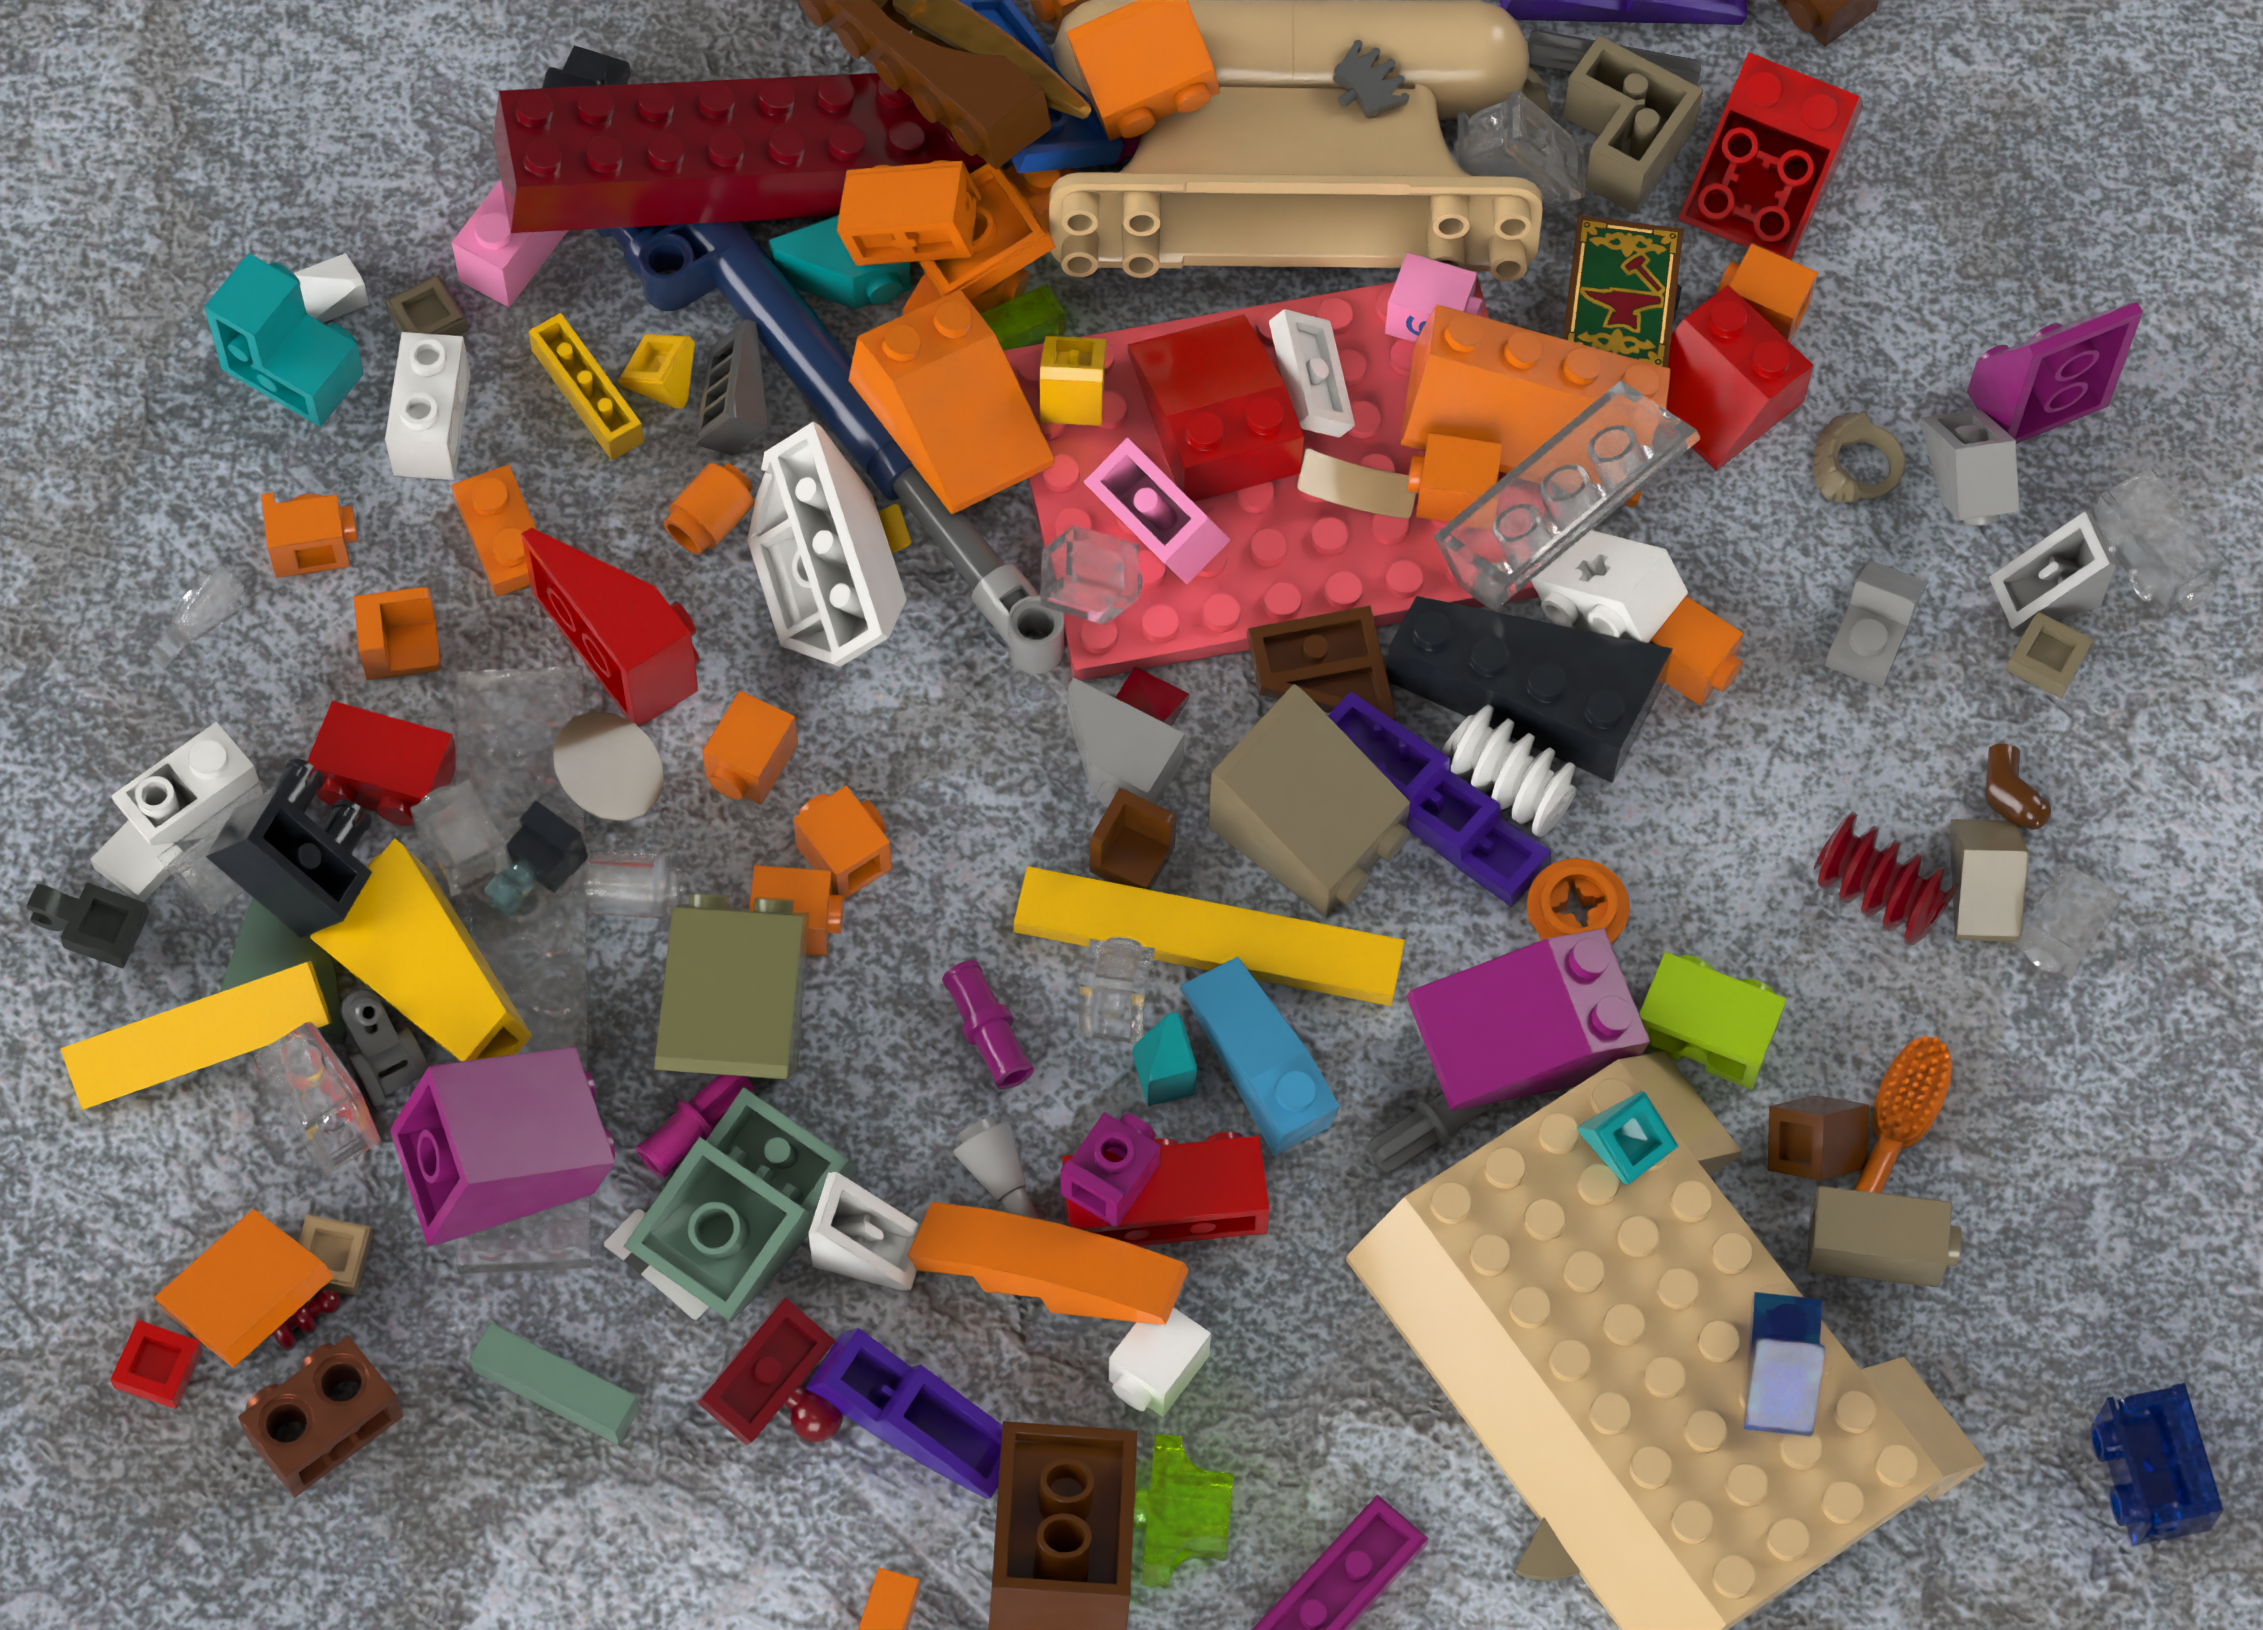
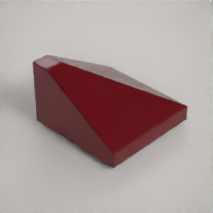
M1134 667L1115 698L1173 726L1189 700L1190 694Z

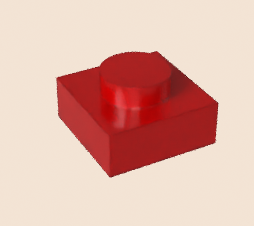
M137 1319L110 1380L114 1389L177 1409L203 1351L202 1345L197 1339Z

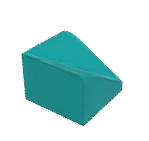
M1178 1012L1170 1013L1138 1040L1132 1050V1056L1147 1107L1193 1096V1091L1196 1090L1197 1066L1182 1016H1179Z

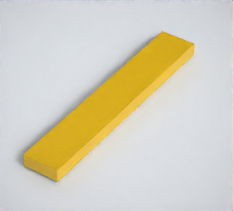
M1030 866L1026 868L1013 922L1014 933L1208 971L1238 957L1255 980L1391 1007L1393 1005L1405 945L1404 939Z

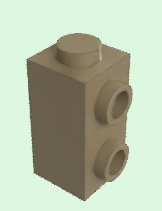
M1819 1186L1810 1210L1806 1272L1939 1287L1947 1266H1957L1961 1250V1227L1951 1225L1952 1202Z

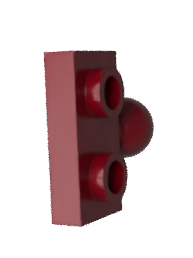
M785 1297L777 1303L697 1399L696 1403L746 1446L756 1439L783 1405L790 1410L791 1425L801 1438L811 1442L826 1441L833 1437L840 1429L843 1414L828 1400L810 1392L801 1383L836 1340Z

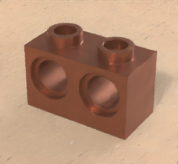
M349 1335L335 1345L333 1343H326L316 1348L304 1359L299 1372L280 1386L274 1383L259 1390L246 1404V1411L238 1416L249 1442L294 1498L404 1417L396 1393ZM353 1381L361 1384L359 1392L347 1401H334L328 1398L331 1390L339 1383ZM301 1422L306 1425L304 1433L292 1442L283 1443L273 1439L276 1431L286 1423Z

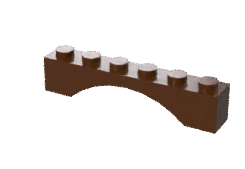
M797 0L808 18L818 27L824 25L829 27L838 35L840 42L850 55L856 59L863 56L876 68L880 78L890 89L897 91L899 88L902 89L913 99L917 109L929 122L935 123L939 121L951 131L955 141L965 153L970 156L977 153L994 169H998L1052 129L1043 87L1005 56L973 54L950 49L915 36L891 20L873 0Z

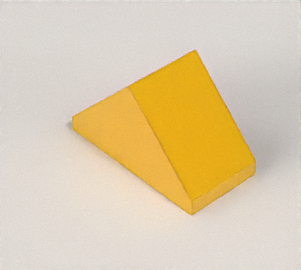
M1045 336L1040 365V423L1102 426L1107 339Z

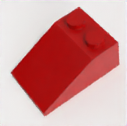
M1245 314L1128 344L1131 362L1175 484L1190 500L1196 502L1300 474L1304 446L1303 431L1287 388Z
M532 527L521 533L533 596L629 721L635 723L640 728L699 691L695 666L700 663V658L692 644L691 637L696 634V628L689 614L679 602L675 601L669 605L654 585Z

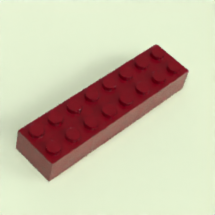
M878 73L499 90L493 136L511 233L839 216L847 170L873 168L878 165L928 164L933 161L945 160L950 162L963 161L969 174L987 164L977 153L973 156L965 153L957 144L949 129L939 121L935 123L929 122L917 109L909 95L900 88L897 91L890 89Z

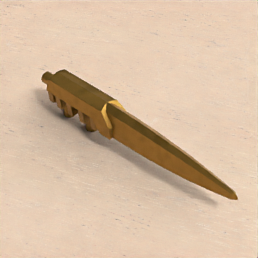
M873 0L891 20L909 32L912 30V34L950 49L973 54L1005 56L1043 87L1048 107L1082 119L1089 116L1091 112L1090 105L1053 69L1007 32L959 0Z

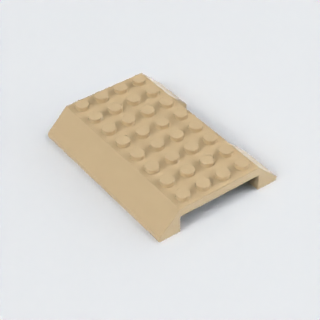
M1664 1051L1616 1060L1412 1191L1346 1256V1261L1541 1522L1543 1517H1545L1569 1556L1580 1569L1579 1575L1620 1630H1728L1926 1495L1933 1502L1983 1468L1986 1461L1905 1357L1860 1369L1711 1179V1175L1739 1158L1742 1150ZM1644 1091L1679 1147L1629 1185H1626L1583 1139L1577 1127L1586 1120L1636 1093Z

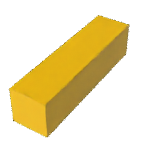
M562 313L528 331L532 352L611 461L644 443L642 423Z

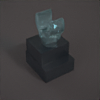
M536 800L519 819L522 827L506 844L512 864L504 871L498 873L484 890V893L492 898L488 905L508 919L512 918L523 905L528 893L534 886L535 880L555 894L570 875L573 876L588 858L581 832Z

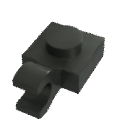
M86 883L79 899L49 886L36 884L26 905L28 910L33 911L30 918L33 924L52 931L64 930L61 935L63 948L124 969L149 915L147 903L90 883Z

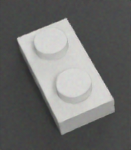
M1283 309L1269 321L1282 380L1287 388L1301 429L1340 438L1355 426L1331 322Z

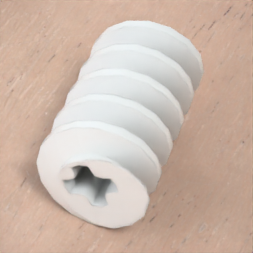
M1487 704L1476 714L1468 716L1447 740L1441 752L1450 758V762H1452L1451 772L1463 780L1472 776L1471 785L1484 794L1493 790L1491 798L1500 804V810L1514 804L1512 819L1519 824L1527 823L1534 818L1532 833L1541 838L1560 821L1576 795L1577 788L1570 784L1576 766L1568 762L1557 772L1551 771L1550 767L1555 751L1549 747L1535 758L1530 756L1535 737L1528 733L1515 744L1510 742L1509 739L1515 723L1508 718L1493 730L1489 727L1494 708Z

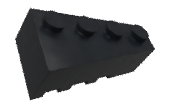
M1416 596L1389 645L1386 674L1388 682L1465 717L1476 714L1489 704L1494 708L1489 727L1495 729L1509 718L1515 723L1510 737L1520 740L1530 733L1535 737L1532 747L1540 751H1545L1550 747L1555 751L1554 757L1567 763L1571 762L1576 767L1613 783L1665 684L1673 648Z

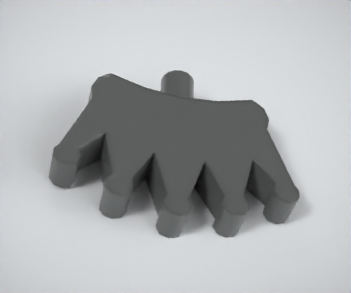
M1360 40L1354 41L1342 63L1335 67L1333 73V81L1346 90L1345 93L1338 97L1340 105L1346 107L1356 100L1366 118H1373L1381 112L1405 106L1408 103L1409 94L1402 93L1401 96L1392 95L1397 88L1403 86L1404 76L1398 75L1396 78L1385 80L1387 75L1393 72L1396 65L1395 60L1389 59L1386 63L1372 67L1374 61H1377L1379 58L1380 49L1373 48L1372 52L1357 58V54L1361 51L1363 44Z

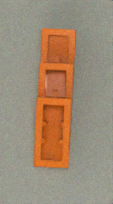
M931 1202L907 1254L917 1271L973 1276L984 1292L1039 1297L1050 1313L1166 1325L1189 1271L1186 1264L1180 1260L1114 1238L1036 1218L992 1209Z

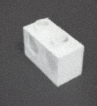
M401 333L385 435L393 476L455 480L470 381V369L463 336Z

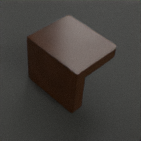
M1119 788L1091 836L1089 872L1112 883L1151 890L1175 848L1176 815Z
M1815 1095L1769 1106L1767 1170L1821 1181L1863 1170L1868 1154L1869 1104Z

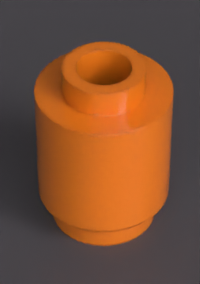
M708 463L669 505L670 515L663 521L666 531L681 547L692 554L701 555L706 548H716L754 506V500L750 494V491L753 489L752 483L742 471L729 463H725L722 467L714 463Z

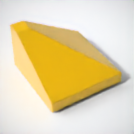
M645 334L618 382L622 387L675 409H684L689 396L695 347L694 340L690 336Z

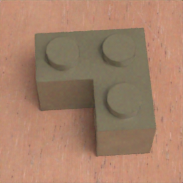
M1599 35L1569 77L1563 118L1599 136L1591 147L1584 187L1637 214L1696 129L1703 89Z

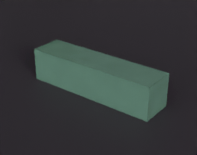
M491 1322L469 1357L473 1372L617 1445L622 1441L640 1410L636 1395Z

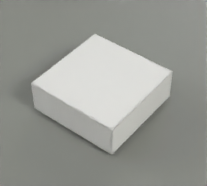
M130 820L91 858L92 865L96 871L133 899L145 902L185 860L182 850L173 843L151 846Z

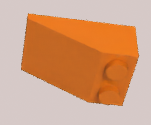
M961 289L857 337L848 379L951 515L1053 466L1055 458L995 333Z

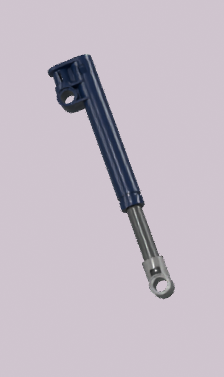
M741 221L596 229L601 236H613L624 250L623 258L642 282L643 294L647 302L653 307L663 311H676L688 306L717 288L743 321L746 319L755 321L759 341L860 467L871 477L873 483L885 498L889 500H902L973 588L971 596L973 602L1008 644L1009 657L1012 663L1021 671L1030 674L1046 673L1053 670L1060 663L1064 654V614L1059 605L1052 599L1041 596L1015 564H1004L962 511L950 514L849 382L853 359ZM673 269L677 271L669 275L659 274V272ZM1031 630H1040L1049 634L1040 640H1032L1024 636L1026 632Z

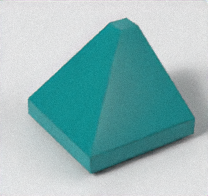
M1644 1091L1636 1093L1586 1120L1577 1127L1583 1139L1626 1185H1629L1679 1147Z

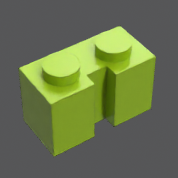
M1664 952L1639 1012L1650 1040L1649 1045L1645 1049L1655 1053L1664 1051L1669 1058L1679 1062L1682 1056L1705 1065L1704 1072L1753 1090L1779 1026L1787 998L1775 994L1771 987L1758 980L1749 978L1738 980L1714 971V968L1701 958L1691 955H1681L1678 957Z

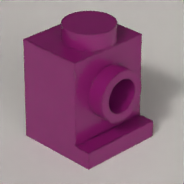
M1104 1112L1072 1159H1068L1061 1168L1060 1194L1117 1228L1160 1166V1145L1153 1141L1156 1137L1154 1130L1146 1122L1132 1114L1124 1113L1117 1120ZM1108 1149L1122 1157L1123 1160L1110 1162L1103 1155Z

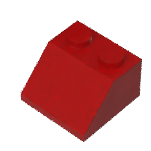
M1727 285L1685 317L1671 335L1668 362L1670 379L1664 422L1717 471L1804 403L1813 364L1735 290Z

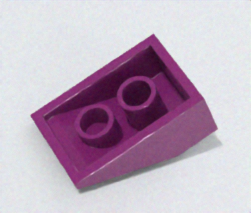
M2134 302L2081 318L2064 326L2060 323L2050 324L2039 330L2031 339L2010 348L2008 345L1996 346L1985 352L1976 361L1967 393L1976 408L1981 409L2016 440V444L2104 409L2111 402L2143 310L2138 302Z
M1604 928L1539 941L1410 990L1406 996L1450 1111L1576 1087L1618 1059L1641 1055L1650 1043Z

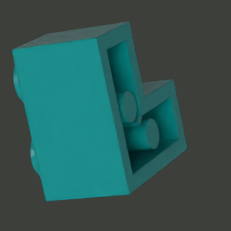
M248 253L204 306L221 369L320 428L364 375L358 343L353 335L336 323L331 322L325 325L308 315L299 279L291 270L278 262L267 264Z

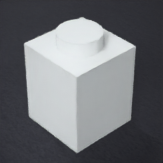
M1174 1307L1166 1325L1136 1322L1109 1357V1381L1113 1383V1391L1121 1400L1134 1409L1144 1411L1148 1407L1164 1417L1209 1357L1211 1333Z

